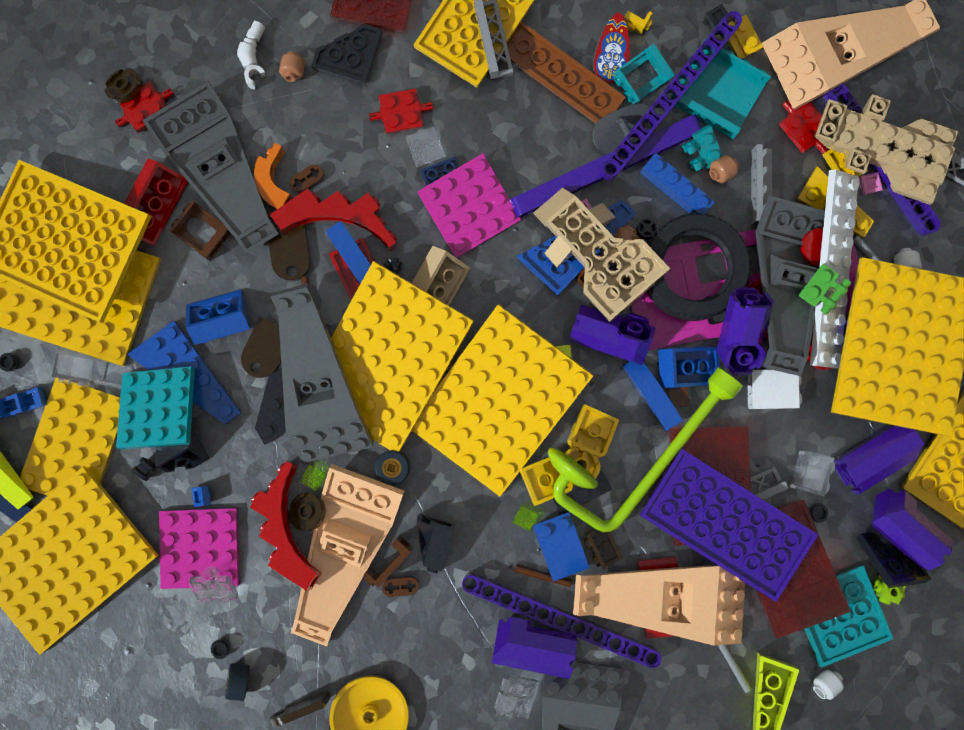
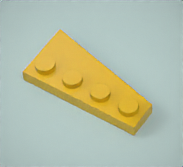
M818 166L812 172L796 200L804 205L825 210L828 176ZM857 205L853 234L859 235L862 239L866 236L874 221Z

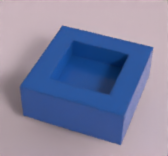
M208 486L191 488L194 507L211 505V493Z

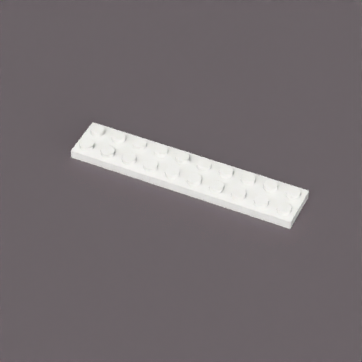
M829 170L820 266L825 264L840 274L835 282L841 284L845 278L849 280L859 177L839 170ZM830 287L824 296L829 299L835 292V289ZM847 293L839 298L836 302L837 306L834 310L831 309L827 315L820 311L825 305L822 302H819L815 308L810 365L839 369L842 343L844 341L843 332L846 322Z

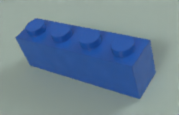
M657 153L653 155L640 172L689 214L702 213L704 215L715 202Z

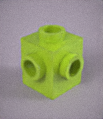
M878 576L873 590L876 596L880 597V602L891 605L893 602L899 605L905 596L906 586L888 588L883 582L882 577Z

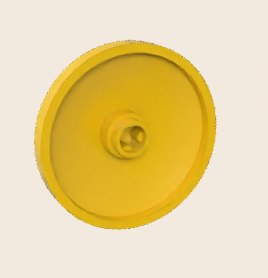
M371 675L355 678L345 684L336 694L329 715L331 730H406L409 718L408 706L400 689L383 677Z

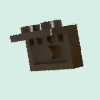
M595 528L585 532L587 538L584 541L588 549H593L595 555L592 558L597 567L601 566L605 570L607 566L623 559L610 532H601Z

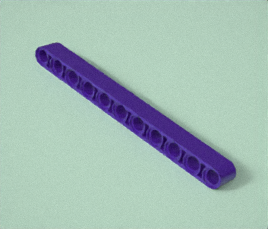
M731 11L721 20L605 161L601 169L603 179L612 181L625 168L735 34L742 23L740 13ZM728 21H733L735 26L729 25ZM715 35H720L723 40H717ZM703 50H709L711 55H706ZM696 64L699 70H694L691 65ZM679 79H685L687 85H682ZM672 93L675 96V99H669L667 97V94ZM654 109H662L663 114H657ZM642 123H649L651 129H645ZM636 137L639 140V144H633L630 138ZM619 152H624V153H626V154H627V158H626V159H621V158L618 156V153H619ZM606 167H613L615 169V173H607Z
M844 83L822 95L826 103L829 99L839 102L838 98L844 101V105H847L846 109L860 114L862 112V108ZM870 164L873 170L879 173L880 180L920 235L927 236L940 229V219L929 204L912 198H906L904 195L893 192L887 174H884L881 167ZM915 206L919 208V214L916 213ZM926 222L930 224V230L926 227Z
M691 115L652 133L622 171L652 158L655 153L659 155L693 139L692 134L702 128L697 115ZM639 140L633 142V144H639ZM613 152L512 198L510 202L517 218H522L535 212L561 188L574 194L604 180L601 176V169ZM619 152V153H618V156H619L621 159H626V158H627V154H626V153H624V152ZM606 167L607 173H615V169L613 167Z
M467 573L463 577L462 587L467 593L567 634L577 635L579 639L647 667L656 668L661 663L659 652L648 644L475 573ZM468 578H473L476 581V585L468 587L465 581ZM488 585L494 588V592L490 595L485 594L483 591L484 587ZM504 593L512 595V599L509 602H504L501 599ZM524 600L530 603L527 609H522L519 606ZM541 608L548 610L547 615L544 617L537 614ZM560 615L566 617V621L563 624L556 623V618ZM582 623L584 628L581 631H575V624ZM596 630L602 632L601 637L598 639L592 638V634ZM613 638L620 639L617 646L610 645V641ZM631 646H637L638 649L635 653L631 654L628 652ZM655 653V659L648 661V654Z

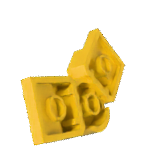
M584 404L567 440L570 449L564 453L574 461H580L583 464V468L597 478L600 472L598 458L607 454L619 419ZM549 457L519 469L534 506L554 498L553 487L560 473L553 467ZM569 482L567 484L565 493L572 491L573 483Z

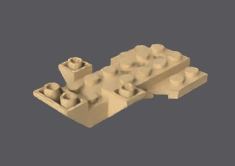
M873 94L870 96L861 114L846 109L847 105L829 99L815 137L826 148L845 154V168L865 174L869 163L879 166L884 174H887L893 192L929 205L933 204L939 185L943 184L955 147L953 145L958 131L924 119H919L902 128L885 123L882 120L885 119L891 101ZM889 144L893 147V151L889 150ZM909 151L912 157H908L909 154L906 152ZM925 158H928V159H929V161H930L929 164L926 163L927 160H925Z
M561 188L534 212V215L542 224L548 227L557 237L544 254L557 268L571 257L572 254L585 267L583 293L609 322L623 310H626L670 270L644 240L614 238L605 226L615 216L603 203L588 210L575 195ZM596 250H603V256H596ZM609 264H616V271H610ZM623 278L630 279L629 286L622 284Z

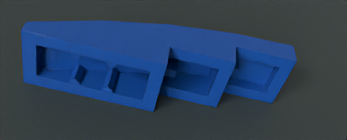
M342 221L327 229L325 233L361 284L371 265Z
M628 362L623 365L641 397L645 399L665 431L683 421L645 363L639 365Z
M36 387L23 393H16L0 399V421L46 406L47 401L43 387Z

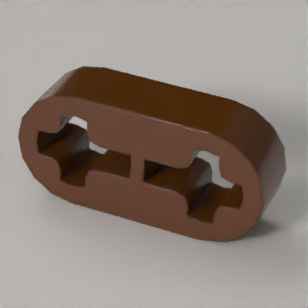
M311 165L293 176L290 180V186L294 192L300 194L307 188L311 189L320 183L324 178V172L320 166ZM313 170H315L316 172H318V177H317V178H315L314 176H312V175H313V174H312V171H313ZM299 180L300 182H303V187H295L297 185L296 181Z
M413 576L389 578L383 583L382 591L388 597L413 595L419 588V581ZM409 580L412 584L416 585L412 590H409V587L402 588V585L408 584ZM390 582H392L393 586L399 585V588H395L393 592L386 589Z

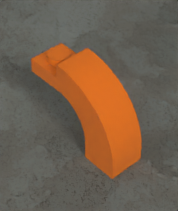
M277 143L268 149L266 159L258 156L254 168V180L259 194L275 210L293 199L289 193L278 188L274 182V171L285 153L283 147Z

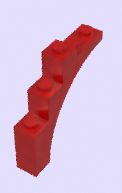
M307 188L270 214L272 220L283 234L311 222L342 221L368 231L378 238L389 251L396 247V236L391 230L389 232L384 227L386 224L381 216H376L380 213V203L375 196L371 197L369 193L349 206L350 200L345 194L341 195L339 191H336L319 203L321 200L315 192L311 193Z
M286 461L279 467V474L276 479L270 482L268 492L259 491V493L257 492L253 496L250 508L269 519L261 526V533L259 535L260 538L277 548L269 557L268 567L307 591L313 589L322 572L310 564L300 552L290 530L287 513L288 493L298 465Z

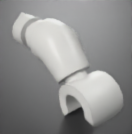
M258 21L253 22L246 34L247 38L240 42L237 50V56L245 69L246 84L251 89H256L255 81L250 79L252 75L266 76L263 68L258 66L256 58V42H259L265 26Z

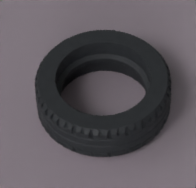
M691 213L690 215H681L668 221L653 235L648 245L663 260L668 248L680 238L697 235L710 239L721 249L727 262V277L723 286L716 294L709 298L689 300L674 293L667 285L663 275L646 293L650 300L654 301L655 306L660 310L662 309L669 316H674L676 319L684 321H700L710 319L725 312L730 293H735V289L738 287L747 288L746 284H748L750 278L751 260L749 259L750 254L747 246H745V241L732 225H728V222L713 215Z

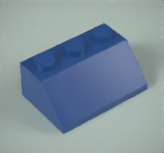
M241 289L186 305V330L194 345L206 343L217 338H224L228 335L250 329V317Z

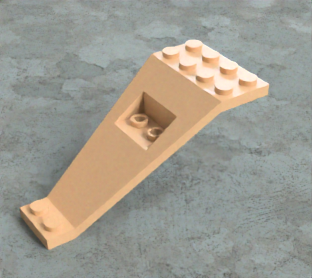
M914 0L905 6L797 22L762 42V45L793 109L796 110L941 29L927 1ZM839 37H844L842 42H837ZM852 53L851 58H845L846 54Z
M331 464L321 495V499L326 507L323 523L313 531L307 559L322 574L312 590L306 591L301 588L296 616L291 630L292 634L324 646L328 645L335 625L395 521L404 490Z
M718 565L576 575L573 614L577 616L595 615L713 646L741 644L745 582Z

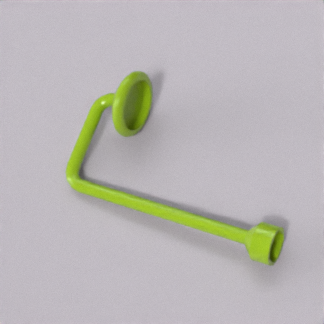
M717 367L708 379L709 391L711 393L616 514L609 520H602L565 494V488L569 482L581 488L594 489L598 486V481L564 452L555 447L548 450L550 462L560 473L553 487L555 500L559 505L596 530L611 532L617 529L631 514L719 400L734 399L743 385Z

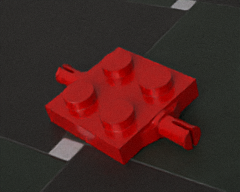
M151 81L141 87L140 92L135 98L125 103H119L123 109L124 116L115 120V123L120 128L129 122L139 134L147 129L142 120L165 107V100L174 95L173 91L169 88L159 93Z
M416 89L379 95L380 112L369 113L370 121L381 119L384 123L386 134L423 127L422 112L433 110L432 102L421 104L417 97Z
M789 100L783 103L782 106L789 114L779 123V126L800 152L803 153L814 146L822 154L829 150L815 137L822 115L811 101L796 110L793 109Z

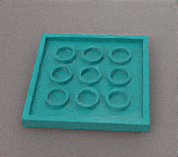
M190 366L122 373L117 449L190 444L195 368Z
M858 565L790 593L818 665L821 668L894 639L864 565Z

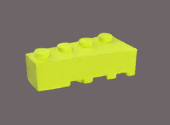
M757 652L753 730H780L799 669L795 665Z

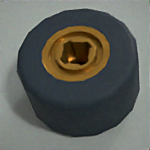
M387 451L378 457L374 470L377 478L382 483L397 485L407 478L410 472V463L405 454L398 451Z
M230 664L225 688L226 700H245L250 672L249 665Z

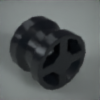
M649 218L641 220L636 227L638 237L643 240L650 239L657 231L655 221Z
M142 457L139 460L138 466H134L132 471L142 480L148 481L150 474L155 472L157 467L150 460Z

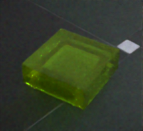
M309 465L300 482L317 491L326 473Z
M521 505L512 522L530 532L539 514Z

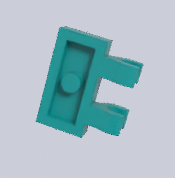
M710 125L692 134L693 140L682 145L684 152H688L689 155L698 149L700 156L689 161L691 169L695 168V171L703 167L710 168V164L714 160L723 156Z

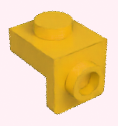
M627 11L624 19L628 31L636 32L640 35L644 29L648 31L653 22L651 19L653 12L649 11L646 18L642 19Z

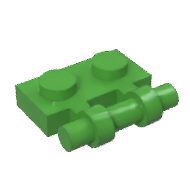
M822 264L798 296L813 307L822 302L825 305L820 311L827 315L831 309L834 310L837 306L836 302L839 298L847 293V288L851 282L845 278L841 284H838L835 281L840 274ZM832 287L835 289V292L828 299L824 295Z

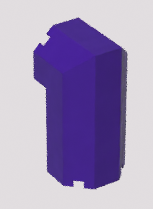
M738 287L735 289V293H730L716 351L724 365L733 375H750L753 373L752 369L755 367L757 369L760 368L764 362L766 352L762 344L774 301L768 293L758 294V289Z
M580 305L569 342L643 365L656 328L648 324L649 320L646 317L634 313H628L623 318L622 315L616 316L609 322L599 310Z
M883 426L872 433L870 438L834 459L833 462L838 464L835 466V470L846 486L851 484L853 487L851 491L853 493L861 494L916 460L924 442L916 430L897 426Z
M887 489L875 496L872 526L919 567L930 571L942 565L945 561L943 559L944 555L947 554L949 556L952 553L953 540L916 509L917 500L908 492L900 490V493L894 492V489Z
M510 617L507 622H503V619H501L497 627L491 663L570 679L573 667L570 665L573 664L576 656L577 635L537 628L535 625L532 628L531 622L525 619Z

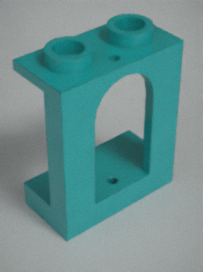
M652 44L613 72L614 81L625 91L624 96L633 104L639 102L675 76L655 44ZM646 60H649L658 76L634 91L626 79V75Z

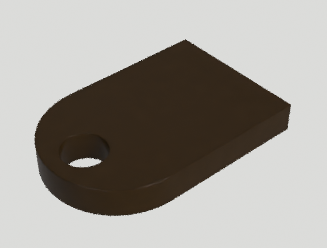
M306 225L296 227L285 234L275 226L279 234L268 240L272 268L283 280L298 281L308 273L311 265ZM294 266L297 268V274L291 277L288 275V269Z
M260 316L241 355L242 366L249 375L257 378H266L276 372L281 364L279 325ZM255 362H259L262 366L261 371L258 373L252 370V365Z
M326 690L274 713L270 717L272 726L276 727L325 708L331 698L329 691Z

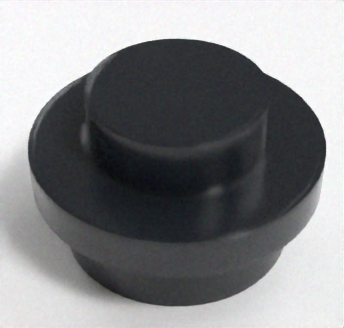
M387 258V262L383 263V266L390 271L401 270L402 261H398V258Z
M4 353L0 356V368L3 371L12 372L18 367L19 361L15 354Z
M813 504L808 510L809 518L813 522L822 523L828 517V509L823 504Z
M217 639L211 645V654L217 659H223L230 653V644L225 639Z

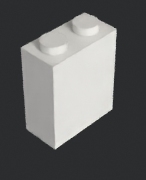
M752 370L753 373L747 375L748 409L800 408L802 403V395L799 393V385H801L802 381L801 376L776 370Z

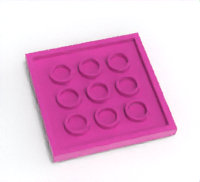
M483 153L417 191L456 258L521 220L520 217L517 218L510 199Z
M238 508L159 511L160 589L240 585Z

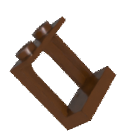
M192 201L183 208L182 215L172 222L169 231L196 250L205 259L211 261L230 237L231 232L218 219ZM200 218L216 230V233L206 245L202 244L187 231V223L190 219Z
M401 535L391 544L399 554L379 575L371 567L364 573L366 576L365 580L374 587L376 585L379 587L413 550V547Z

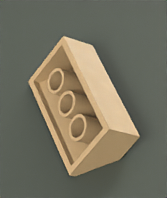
M432 246L412 284L450 306L470 267L449 252Z

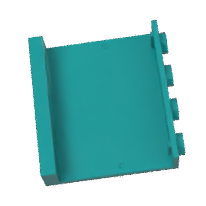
M722 48L675 107L689 115L696 114L699 121L712 126L713 129L733 140L739 133L741 125L771 76L764 69L756 68L748 60L740 59L732 51ZM703 50L706 55H711L709 50ZM696 64L691 65L694 70H699ZM681 79L680 83L682 85H687V81L685 79ZM672 94L670 99L674 100L675 96Z

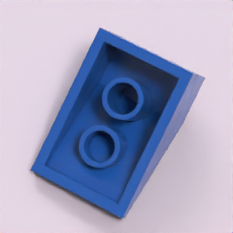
M717 347L658 349L660 386L662 388L707 386L710 376L717 367L720 368L719 354L716 351Z
M569 512L533 525L553 581L589 568Z

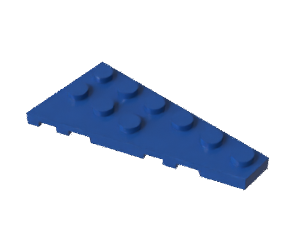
M621 200L608 207L615 218L605 228L614 236L617 229L624 227L636 212ZM553 236L549 240L517 255L516 258L558 296L585 267L572 254L571 257L557 268L544 254L557 237Z
M176 321L169 323L127 354L149 371L190 366L195 368L194 403L224 424H227L242 413Z

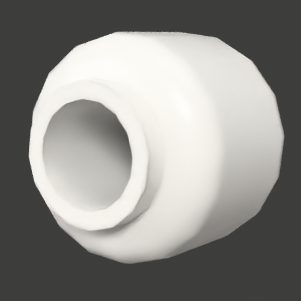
M911 248L901 249L900 253L894 256V264L922 269L919 252Z
M823 670L814 679L813 689L820 698L832 700L843 691V678L836 671Z

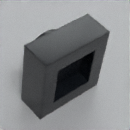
M720 4L707 12L705 18L714 30L728 12L723 4Z

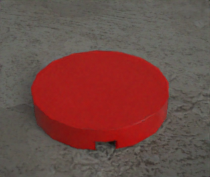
M823 228L808 231L802 239L803 247H801V254L803 259L809 265L820 267Z

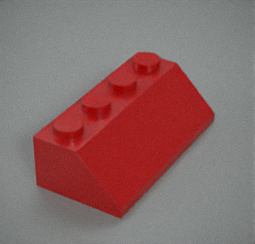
M147 158L124 204L152 216L141 240L155 246L188 181L179 173Z

